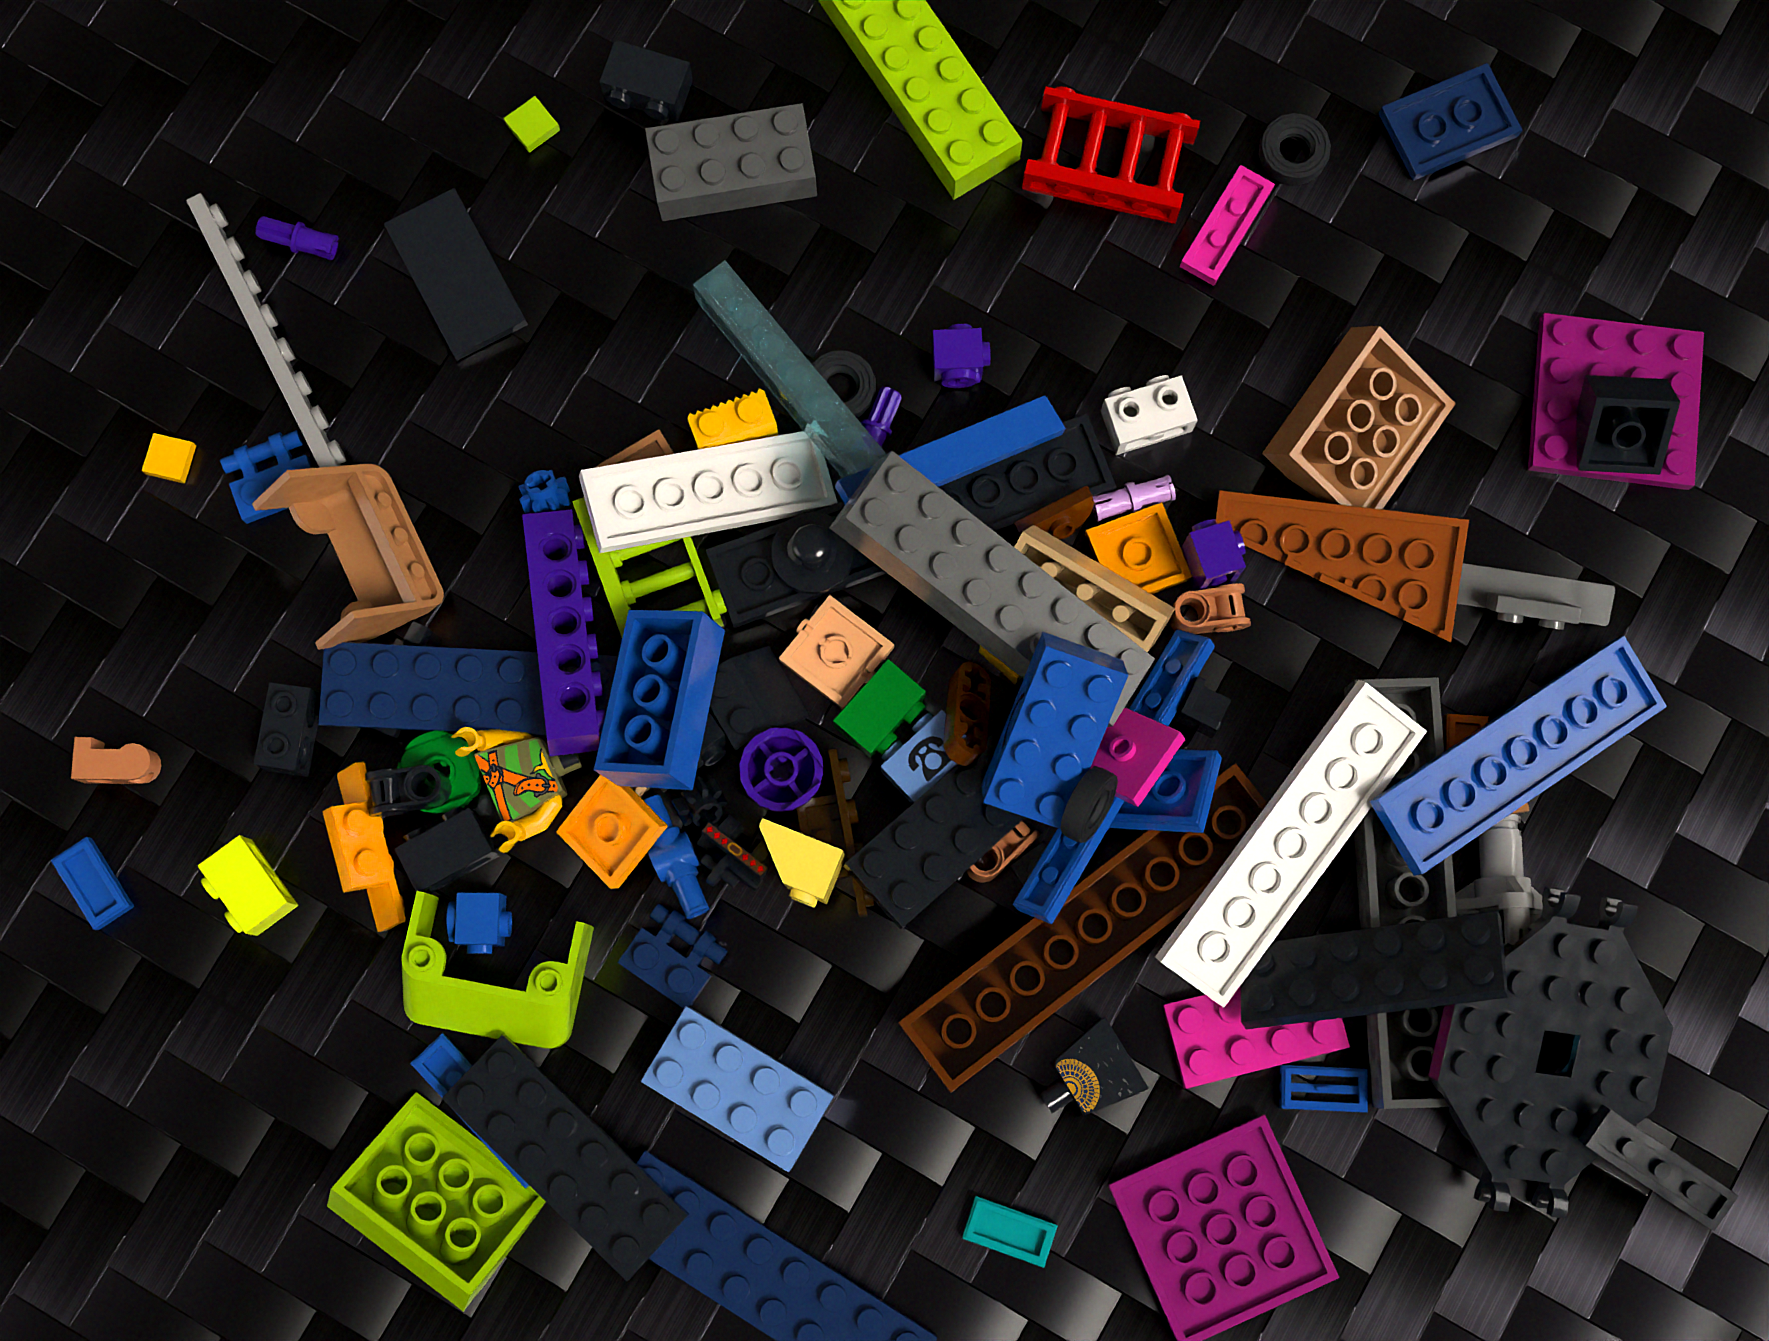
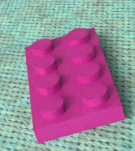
M1241 986L1225 1007L1219 1005L1206 994L1161 1005L1184 1089L1350 1047L1342 1018L1246 1030L1241 1023Z

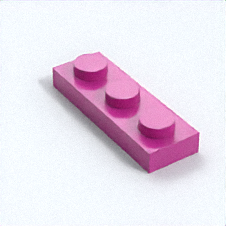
M1240 165L1182 259L1180 267L1214 286L1275 184Z

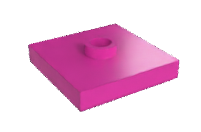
M1124 708L1114 725L1106 728L1090 769L1096 766L1116 775L1118 784L1115 797L1139 807L1183 744L1185 738L1176 729Z

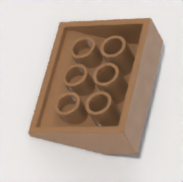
M1380 326L1351 327L1262 454L1289 480L1321 502L1383 509L1456 403Z

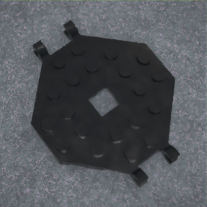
M1545 886L1542 897L1543 908L1541 917L1527 927L1530 932L1514 945L1509 943L1504 945L1508 998L1444 1006L1428 1076L1435 1089L1442 1093L1450 1109L1448 1111L1461 1134L1469 1140L1477 1154L1475 1158L1482 1168V1175L1476 1186L1473 1198L1478 1201L1489 1202V1208L1492 1210L1508 1212L1511 1194L1506 1181L1507 1178L1539 1181L1538 1187L1533 1194L1531 1205L1536 1208L1547 1209L1546 1214L1551 1217L1566 1218L1569 1203L1568 1196L1564 1190L1565 1184L1600 1156L1577 1140L1602 1104L1634 1126L1655 1109L1673 1026L1623 934L1624 928L1630 926L1636 917L1638 909L1636 905L1622 903L1621 900L1602 896L1598 926L1566 921L1567 918L1572 917L1577 911L1581 896L1564 893V890ZM1545 1030L1571 1034L1573 1039L1569 1062L1558 1074L1536 1071Z

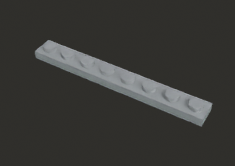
M201 193L187 199L186 201L319 468L342 466L341 464L347 461L336 440L329 441L324 429L330 427L320 407L318 405L312 407L307 395L312 393L308 381L301 371L295 373L290 364V361L295 359L292 349L284 337L278 339L273 330V327L279 325L276 317L267 303L261 306L256 294L262 290L251 270L244 272L239 261L244 259L245 256L233 236L227 238L223 227L227 226L228 222L217 203L210 206Z

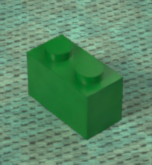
M888 659L833 720L834 728L870 759L877 752L883 755L899 739L895 734L898 728L905 721L911 725L925 710L926 706L922 701L925 699L926 691Z

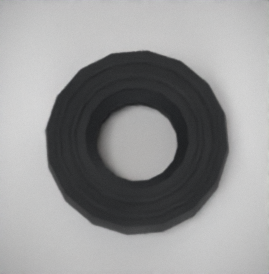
M1292 113L1280 116L1267 126L1260 139L1258 155L1262 168L1272 179L1281 184L1297 186L1309 183L1321 174L1329 160L1331 143L1327 131L1319 121L1308 115ZM1293 136L1304 140L1309 148V156L1297 163L1286 160L1281 155L1279 149L1280 143L1284 139Z
M831 351L821 355L811 364L805 377V396L810 408L821 418L833 423H848L860 418L870 409L876 396V378L871 366L861 356L849 351ZM836 373L850 375L856 384L854 394L844 401L831 399L825 391L827 379Z
M1096 766L1086 772L1072 792L1064 810L1060 827L1062 834L1079 843H1085L1094 835L1112 805L1118 784L1116 775Z

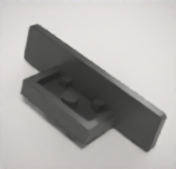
M1463 563L1457 604L1490 609L1498 612V620L1523 623L1524 616L1539 618L1538 626L1564 630L1565 622L1573 624L1581 622L1607 626L1610 620L1615 587L1607 584Z

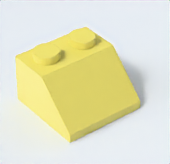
M762 818L759 828L783 884L791 890L789 894L792 897L791 899L815 908L817 901L827 904L846 858L843 850Z

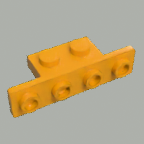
M355 762L337 774L344 805L331 806L322 812L343 893L367 889L378 932H382L406 921L404 913L405 903L403 897L399 894L394 875V862L388 852L383 834V820L381 817L369 816V809L373 805L370 783L365 780V774L367 773L365 763Z

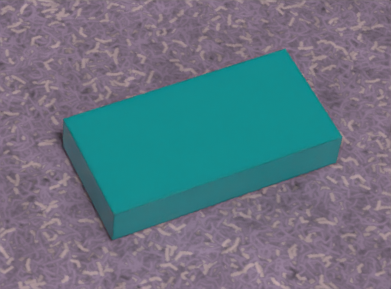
M975 1196L962 1238L1044 1268L1058 1225Z

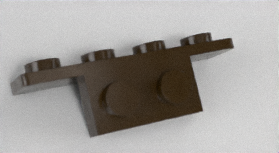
M830 749L828 753L836 794L811 798L807 804L797 808L801 834L843 850L846 858L837 880L852 877L844 868V865L863 848L862 839L853 840L851 824L859 823L854 798L847 800L845 798L843 783L851 782L847 758L838 759L837 749ZM852 877L859 918L868 917L866 907L874 906V901Z

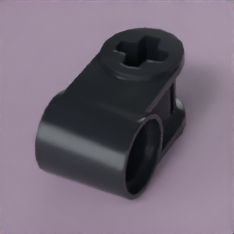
M428 765L401 769H382L365 774V780L370 783L373 807L369 809L370 817L395 816L407 813L408 811L438 807L443 805L451 794L452 785L450 779L444 773ZM433 776L436 781V787L429 796L423 797L420 792V785L425 778Z

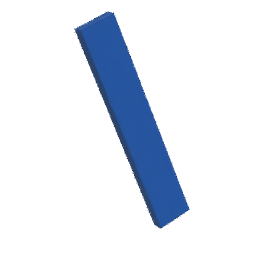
M1044 395L898 456L936 486L940 487L1061 436L1066 428L1048 398ZM872 467L837 481L835 488L845 505Z

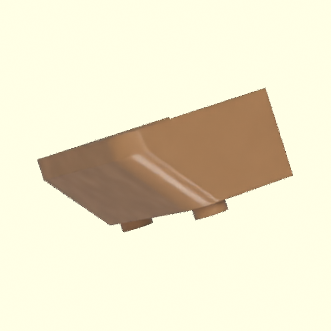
M358 464L287 470L252 503L255 511L289 508L294 521L304 531L311 534L327 533L358 599L357 602H352L346 606L341 612V620L315 642L318 650L331 648L342 642L361 643L370 641L431 612L442 602L444 592L391 477L380 466L375 464Z

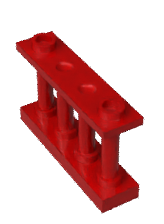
M1046 86L1041 111L1052 113L1041 159L1027 160L1022 189L1175 224L1184 195L1183 193L1175 192L1172 188L1182 143L1194 144L1200 121L1191 119L1187 114L1180 112L1167 114L1078 94L1068 87L1059 86L1051 88ZM1067 117L1090 122L1080 167L1076 169L1059 166L1056 162ZM1105 126L1129 130L1119 173L1114 178L1099 175L1095 171ZM1144 134L1167 139L1157 185L1154 186L1138 184L1134 180Z

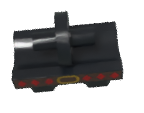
M730 814L724 816L715 825L708 822L701 830V837L696 844V847L706 854L700 863L712 871L706 883L713 888L722 879L734 888L739 881H742L755 892L764 880L768 871L767 866L772 856L766 842L756 839L747 851L735 841L740 837L744 828Z

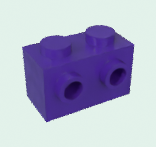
M1210 519L1192 527L1193 532L1189 533L1181 547L1192 575L1189 581L1191 590L1211 589L1217 586L1234 584L1246 568L1242 557L1245 554V545L1238 530L1233 531L1230 520L1217 524L1216 519Z

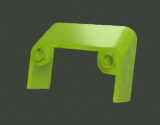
M416 891L402 953L403 1006L408 1018L417 1024L499 1039L503 1034L515 1043L552 1049L566 1043L572 1033L594 927L576 921L567 964L546 961L537 965L529 976L526 992L443 976L447 958L445 949L440 942L430 938L439 897L426 892Z

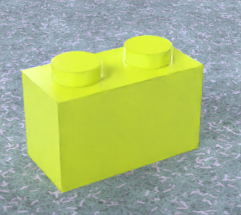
M239 835L198 865V868L205 876L201 879L203 887L214 899L220 897L228 909L224 915L229 924L238 933L244 931L245 934L258 936L299 906L252 839Z

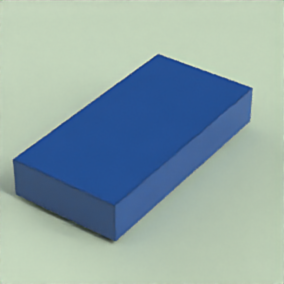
M85 837L51 860L93 930L102 929L134 907L92 838Z

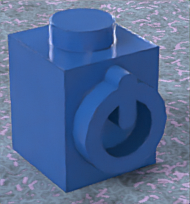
M457 893L456 901H450L447 909L446 926L449 942H454V944L460 946H467V954H492L493 946H505V937H510L512 933L511 911H506L507 896L501 893Z

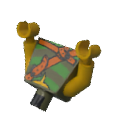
M463 727L451 736V738L462 737L468 743V747H461L455 751L457 756H467L475 749L480 751L474 754L502 820L491 832L490 837H494L496 834H503L508 838L509 841L504 842L499 848V851L503 853L508 852L517 840L523 841L545 831L562 808V799L568 795L561 776L582 767L577 753L549 757L546 742L541 737H535L526 732L499 729L479 730L476 732L473 728Z

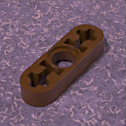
M973 662L963 663L950 677L948 685L943 747L948 757L962 766L972 765L987 748L991 679L984 668ZM960 706L968 709L974 715L975 720L968 718L961 711Z

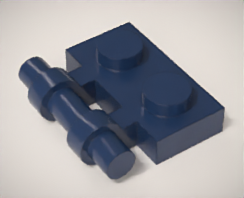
M659 903L650 915L651 919L662 925L657 936L655 937L644 928H641L617 963L685 1009L686 1006H692L712 977L698 967L706 956L719 965L728 951L715 942L717 939L715 936L707 931L701 933L684 921L686 916L676 909L671 912ZM674 935L693 947L687 958L668 946Z

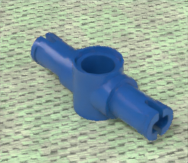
M660 795L644 799L643 801L668 825L648 851L660 881H666L667 885L673 888L687 919H692L706 913L710 909L696 878L699 873L697 866L700 865V862L686 831L681 833L679 827H674Z

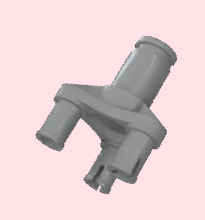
M1517 814L1508 815L1478 836L1480 878L1475 879L1455 894L1457 916L1477 914L1479 912H1503L1504 945L1507 943L1514 945L1530 931L1527 927L1541 917L1543 908V896L1531 887V879L1524 877L1521 830L1519 831L1518 829L1521 817Z

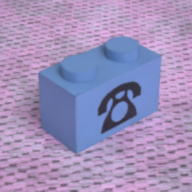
M943 710L934 717L930 712L927 713L911 729L915 735L904 745L897 741L881 756L885 761L881 765V773L911 805L958 765L948 757L943 747L946 718Z

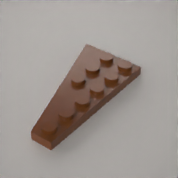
M1219 490L1216 522L1219 524L1230 520L1233 531L1238 530L1245 546L1451 642L1469 524L1468 519Z

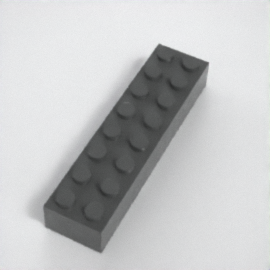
M893 451L875 462L830 526L831 530L1023 679L1042 631L1122 659L1129 675L1107 727L1114 725L1155 660L1144 649Z

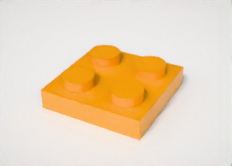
M1162 502L1090 528L1085 532L1096 562L1150 594L1185 583L1192 578Z
M600 775L556 832L610 889H615L622 885L668 825L631 787L618 786Z

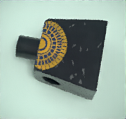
M1101 1018L1050 1062L1059 1079L1038 1092L1051 1113L1056 1112L1073 1101L1081 1115H1087L1148 1090L1149 1087L1107 1019Z

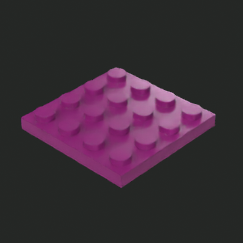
M1544 313L1539 318L1528 470L1684 490L1694 487L1704 332ZM1585 375L1668 379L1680 400V405L1660 475L1578 470L1576 410Z
M1263 1114L1107 1184L1176 1341H1203L1339 1278L1269 1122Z

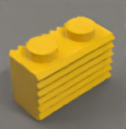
M761 389L757 393L751 391L749 396L743 394L741 399L736 397L734 402L729 399L726 404L720 402L718 407L713 405L711 410L705 408L703 412L697 410L695 415L689 413L687 417L698 450L778 436L774 415L765 391Z

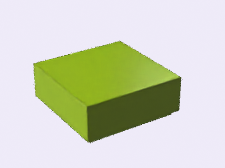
M536 96L504 118L508 128L529 153L560 131L558 123Z

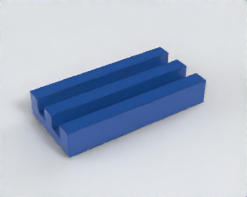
M1280 1065L1281 1100H1279V1108L1368 1112V1069ZM1291 1074L1358 1077V1086L1291 1083ZM1291 1091L1358 1095V1103L1291 1100Z

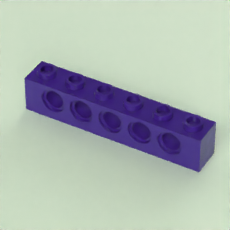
M572 509L522 514L549 757L598 751L599 735L602 734L605 720V709L596 710L595 697L603 696L600 671L592 672L590 659L598 658L595 633L587 634L586 622L594 620L591 596L582 597L581 585L589 584L587 561H578L577 549L585 548L581 524L574 525ZM554 554H561L565 556L560 560L549 559V557ZM558 590H566L570 592L568 595L563 597H556L552 595L554 592ZM561 627H571L574 629L569 634H559L556 632ZM566 664H575L579 666V668L573 672H564L560 670V668ZM573 701L584 704L582 708L575 711L564 708L567 703Z

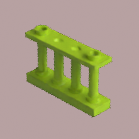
M585 498L572 501L622 638L628 610H631V604L637 603L636 598L696 576L705 598L671 611H703L706 615L711 614L712 619L719 626H724L720 614L727 612L725 603L719 589L711 591L691 536L599 553ZM683 539L691 561L629 583L628 580L620 581L616 568L623 565L622 561Z

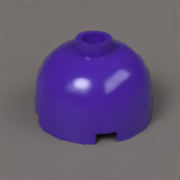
M770 728L757 734L744 748L739 764L740 781L747 796L760 807L774 812L793 811L807 804L818 791L823 777V760L816 744L803 732L789 728Z

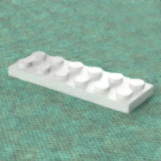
M816 429L584 469L579 474L599 553L790 518L838 503Z

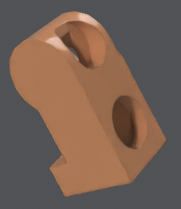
M74 737L71 779L82 783L144 784L156 779L160 773V757L152 749L131 743L124 745L120 749H104L105 743L92 737Z

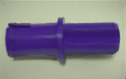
M265 216L260 217L257 222L256 236L260 239L288 246L292 253H298L299 251L307 252L327 260H333L338 249L337 241L339 240L337 235L305 227L303 222L293 225Z
M884 386L880 388L868 419H863L861 422L864 428L854 452L851 454L850 458L853 461L859 460L858 463L866 467H872L875 464L886 436H891L892 430L889 428L902 399L899 392L895 389Z

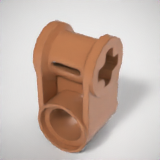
M1227 584L1211 589L1183 593L1172 604L1175 610L1168 621L1170 627L1174 632L1178 629L1193 634L1231 632L1251 626L1250 618L1245 617L1242 593L1245 592L1244 584ZM1189 605L1197 611L1198 621L1190 622L1185 620L1181 615L1180 606Z
M1022 821L988 851L995 859V867L992 870L982 871L974 864L966 871L967 874L977 882H990L1013 860H1017L1042 834L1038 830L1032 831Z

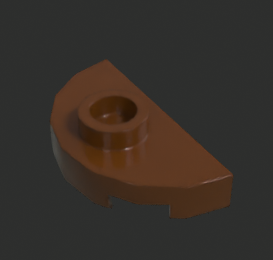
M1084 486L1023 517L1014 524L1020 535L1024 530L1034 525L1057 539L1067 538L1090 516L1094 506L1093 496L1088 486Z

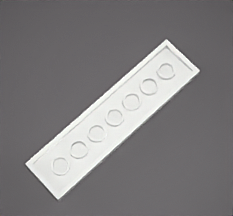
M1358 680L1155 958L1219 1005L1225 1007L1370 810L1372 805L1369 801L1384 791L1427 731L1368 683Z

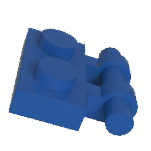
M298 430L282 435L281 432L268 436L269 441L250 448L247 445L234 449V454L220 459L226 474L239 469L242 470L244 478L231 482L229 485L241 519L246 524L288 509L279 508L255 511L252 503L287 470L313 468L310 459L306 455L292 459L290 450L303 445ZM276 456L279 465L258 472L255 463Z

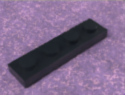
M1603 1104L1577 1139L1586 1147L1713 1231H1715L1739 1197L1736 1193Z

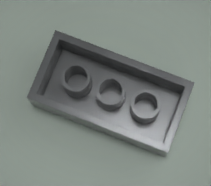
M803 103L645 128L657 204L662 221L817 196L816 176Z

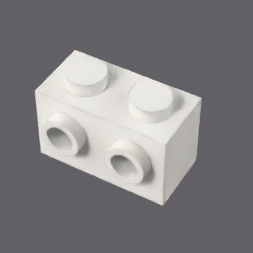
M1162 375L1149 380L1145 387L1131 390L1130 387L1114 390L1108 394V398L1104 399L1101 414L1116 455L1190 433L1197 422V417L1182 375L1171 379L1168 375Z

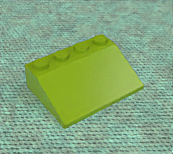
M416 1092L330 1190L327 1207L464 1312L497 1270L546 1201L531 1186L524 1188L482 1141Z

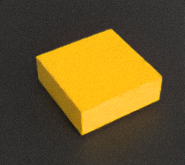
M153 433L142 472L146 475L185 484L196 445L190 441Z

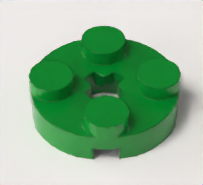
M432 731L416 737L405 748L407 751L402 756L401 763L398 762L397 769L419 765H428L435 769L434 764L438 762L444 768L450 767V774L447 775L452 785L449 799L441 806L420 809L422 812L443 815L454 808H464L480 793L482 773L474 756L477 753L476 750L464 757H459L455 754L457 749L468 747V743L461 737L451 738L453 735L451 733ZM429 777L422 781L420 792L423 797L429 796L434 791L436 781L430 780Z

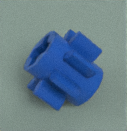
M552 470L533 472L526 478L523 485H519L522 494L519 501L525 514L533 511L534 513L564 510L565 506L571 504L568 497L570 489L566 478L560 477L556 479Z

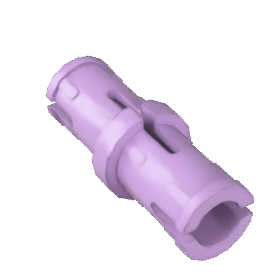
M1165 475L1164 477L1136 485L1134 482L1125 483V487L1122 489L1093 496L1094 506L1092 511L1096 513L1094 514L1096 521L1099 522L1102 519L1127 512L1134 513L1148 506L1175 500L1173 483L1169 484L1171 477Z

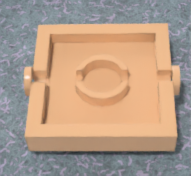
M829 595L811 619L807 620L805 618L796 630L798 635L779 657V662L843 710L876 673L875 671L894 649V644Z

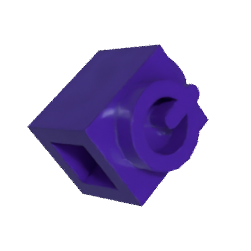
M955 324L948 329L933 330L934 381H941V384L948 388H966L980 383L983 367L990 366L991 361L990 342H982V328H972L968 324Z

